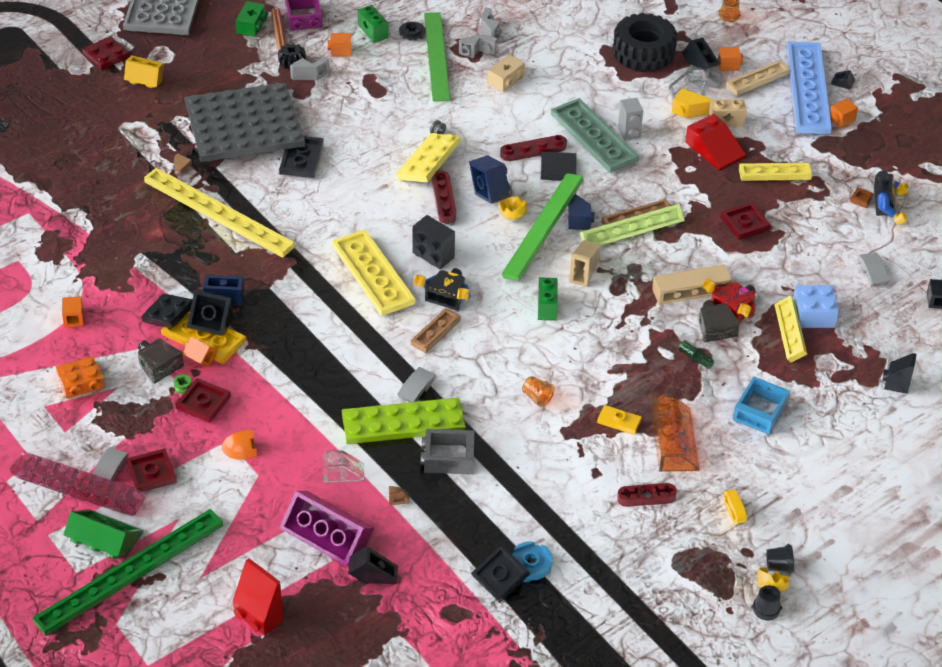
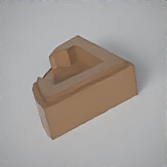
M177 153L174 157V166L180 174L192 165V160Z
M389 486V505L410 503L407 491L400 487Z

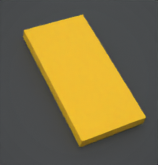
M190 311L174 328L163 327L161 329L162 335L184 346L191 337L218 350L213 360L225 364L247 341L245 335L230 328L227 329L224 336L187 328Z

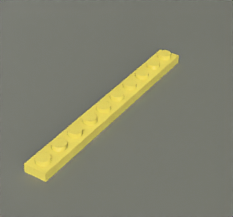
M155 168L144 177L145 183L282 258L295 248L293 241L158 168Z

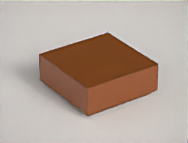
M857 187L850 198V202L867 208L873 199L874 193Z

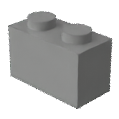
M637 97L620 100L618 128L624 140L641 137L644 110Z

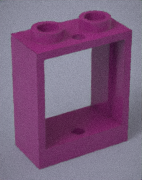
M285 0V10L290 31L323 27L319 0ZM314 8L315 14L292 16L291 10Z

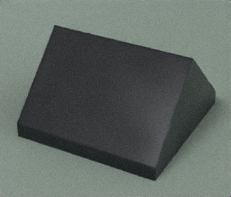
M194 290L187 328L224 336L233 319L232 298Z

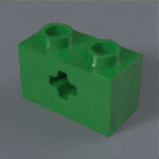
M246 1L236 19V34L256 37L258 31L262 29L263 22L267 20L268 13L265 11V4Z
M373 5L358 9V26L371 41L376 43L387 39L388 22Z
M539 277L538 320L556 321L558 278Z

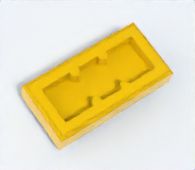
M604 405L597 423L635 435L642 417Z

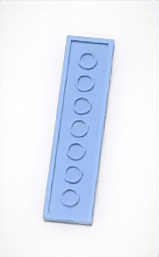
M787 41L796 133L831 134L832 128L821 43Z

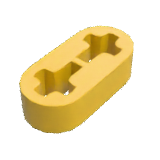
M735 489L724 491V503L735 525L746 523V511Z

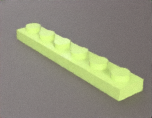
M679 203L580 232L582 242L585 240L603 245L685 220Z

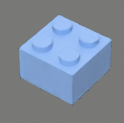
M796 285L793 299L795 300L801 328H835L838 307L833 285Z

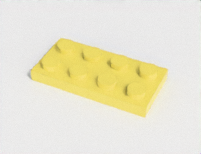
M430 133L397 172L398 180L428 182L461 143L460 136Z

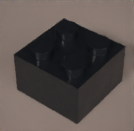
M429 215L424 216L412 226V253L438 269H442L455 258V231Z

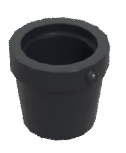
M788 543L783 547L766 549L768 571L794 572L792 545Z
M766 585L759 590L753 605H751L754 614L758 618L769 621L779 616L780 610L783 607L780 604V591L776 587Z

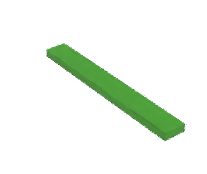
M441 12L424 13L432 101H450Z
M569 173L565 175L502 272L503 278L520 281L584 181L583 176Z

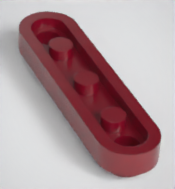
M555 135L506 144L500 148V158L504 161H514L541 156V152H561L567 148V139L562 135Z
M437 171L432 177V186L438 219L443 224H451L456 221V207L450 175L446 171Z

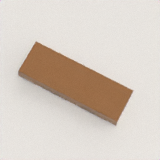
M445 308L411 340V345L427 353L461 321V316Z

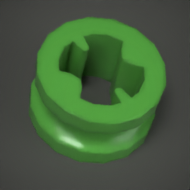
M184 374L174 378L175 391L179 394H184L191 386V378Z

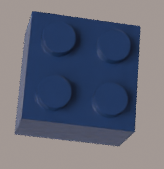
M489 155L469 161L475 195L491 204L510 197V184L507 181L506 175L508 171L504 163Z

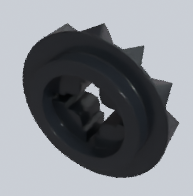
M406 22L399 27V34L403 36V39L408 38L409 41L411 39L416 41L417 38L422 39V36L425 35V27L419 22Z

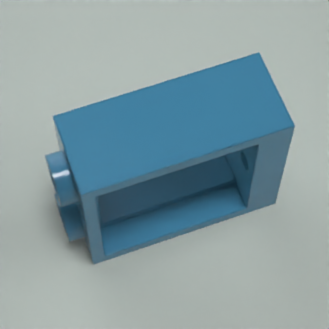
M753 377L735 406L733 420L769 435L788 404L790 391ZM753 395L777 403L778 406L773 414L770 415L747 406Z

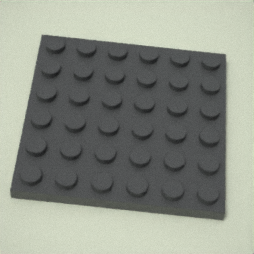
M286 83L259 85L251 88L184 97L200 162L285 150L287 148L305 147V140Z

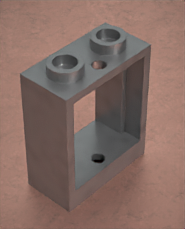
M426 429V437H422L421 449H425V452H421V464H424V473L473 474L475 430ZM431 444L466 446V457L430 456Z

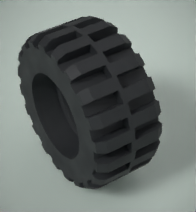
M651 13L632 14L630 17L626 16L615 27L613 54L620 64L623 63L625 67H630L635 71L653 72L656 69L661 70L664 66H668L675 57L677 31L673 24H670L669 20L663 19L662 16H655Z

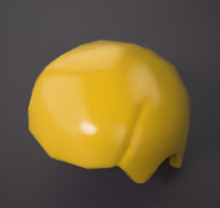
M519 196L509 197L499 202L501 214L508 220L520 219L527 213V203L525 200L522 202Z
M766 567L758 569L757 582L760 588L771 585L776 587L780 593L789 588V577L780 575L778 571L771 575Z

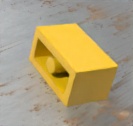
M131 55L126 60L124 80H128L132 84L140 83L145 84L149 88H155L162 82L164 63Z

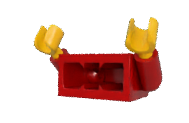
M705 280L702 288L706 289L707 293L712 294L710 307L712 306L714 310L736 325H739L745 317H754L756 309L754 302L756 290L754 286L749 284L743 287L737 282L725 286H716L712 280Z

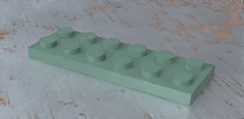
M580 98L551 109V115L609 173L639 161V155Z

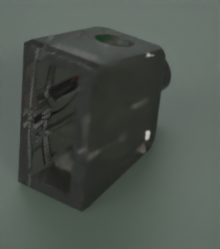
M707 300L703 303V307L700 308L699 326L704 343L738 337L740 322L727 304L715 305L712 300Z
M157 339L150 344L143 340L138 344L139 364L154 384L184 366L183 353L162 339Z

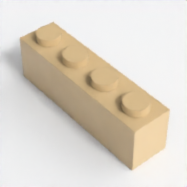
M725 264L654 276L652 290L658 304L661 305L712 296L711 293H707L706 289L702 288L706 279L712 280L716 286L729 285L732 279Z

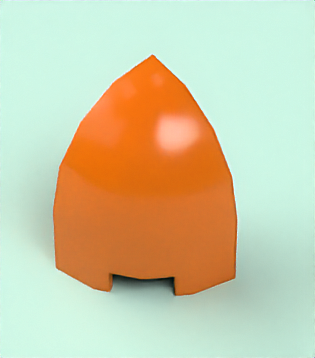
M252 429L239 431L227 437L222 443L221 448L224 454L237 460L257 457Z

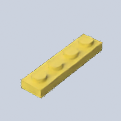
M809 163L739 164L741 181L811 180L812 178Z
M790 295L774 305L786 357L790 362H793L807 355V350L795 300Z

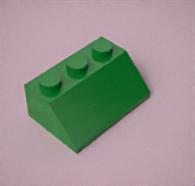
M91 509L70 512L63 536L70 538L72 543H84L88 545L90 550L98 552L102 550L107 552L106 555L108 557L118 559L129 554L144 530Z

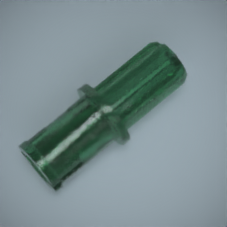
M686 340L680 344L678 350L690 357L691 361H697L707 369L714 365V360L704 354L701 348L694 347Z

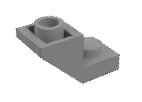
M486 7L481 15L480 30L484 35L499 38L501 35L500 21L494 20L492 9Z
M480 34L459 40L460 55L474 58L479 51L495 55L497 52V38Z
M323 57L313 64L304 58L290 65L291 79L318 80L329 73V59Z

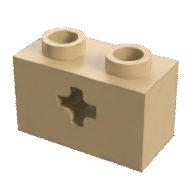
M509 54L488 69L487 83L502 92L524 77L525 63Z
M744 99L710 100L708 116L715 114L728 127L744 126L747 112Z

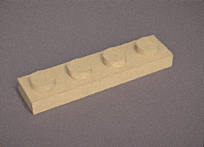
M778 60L727 81L726 87L738 96L788 75L790 68L781 60Z

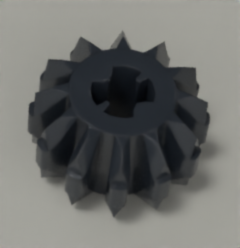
M287 43L286 46H281V49L278 50V61L283 68L290 69V65L302 58L306 60L305 49L300 44L295 45L293 43L289 45Z

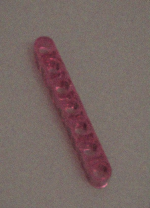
M21 452L10 467V472L16 478L129 516L136 515L146 499L144 493L136 488L27 452Z

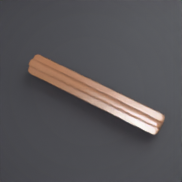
M277 8L272 9V19L277 49L280 50L281 46H286L281 11Z

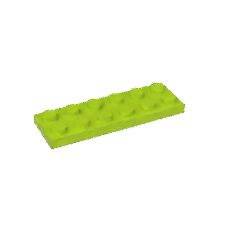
M459 397L342 409L346 444L426 436V429L465 430Z

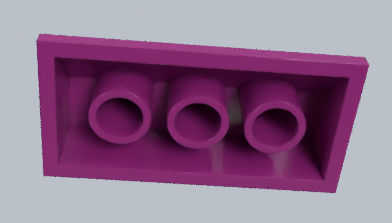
M295 491L279 527L281 530L345 566H349L351 555L366 547L374 530V527L309 491Z

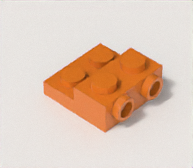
M94 356L55 366L66 398L105 388L103 375L99 365L96 364Z

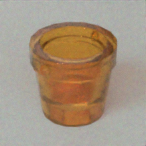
M723 0L721 8L718 10L719 17L727 22L738 20L741 17L739 0Z
M534 376L527 378L522 386V392L533 400L536 405L541 407L549 403L555 391L553 384Z

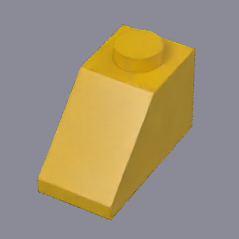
M681 88L673 99L672 113L685 118L708 115L710 100L713 99Z

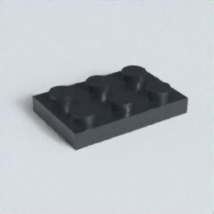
M303 136L305 147L285 149L279 167V174L314 178L324 145V138Z

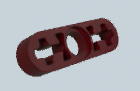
M671 483L623 486L618 490L617 501L624 507L669 504L675 501L677 489ZM649 492L652 494V497L646 498L642 496V493Z

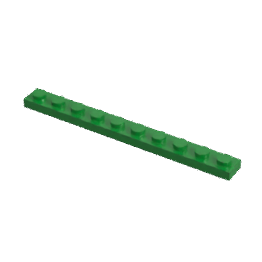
M211 509L205 511L32 618L33 623L46 637L223 527V521Z

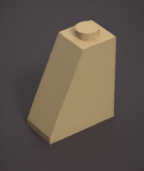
M583 240L571 256L570 283L588 286L600 259L601 244Z

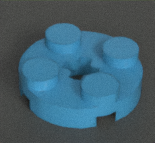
M528 541L514 548L512 555L530 572V575L524 582L538 580L551 573L553 557L551 551L545 545L541 544L539 546L535 545V542ZM531 558L532 561H536L535 563H529L528 559Z

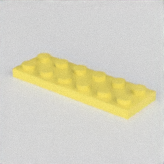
M365 229L332 240L333 248L381 316L415 304L414 296Z

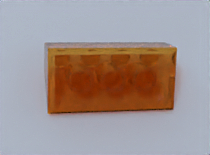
M653 395L651 415L659 472L699 471L691 408L673 395Z

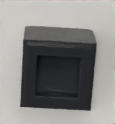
M851 70L837 72L831 84L851 89L855 78Z

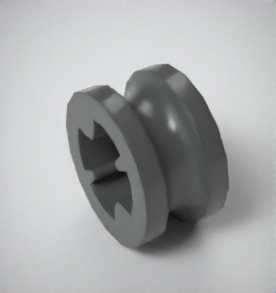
M435 120L430 127V133L444 134L446 131V124L441 123L439 120Z

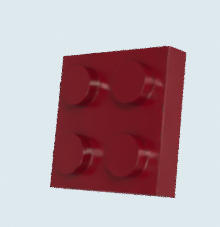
M111 36L82 49L83 54L101 71L130 57L129 51Z
M753 202L722 211L720 216L738 240L770 230L771 226Z
M196 378L177 401L176 409L211 423L230 399L231 392Z
M166 448L126 459L137 494L177 483Z

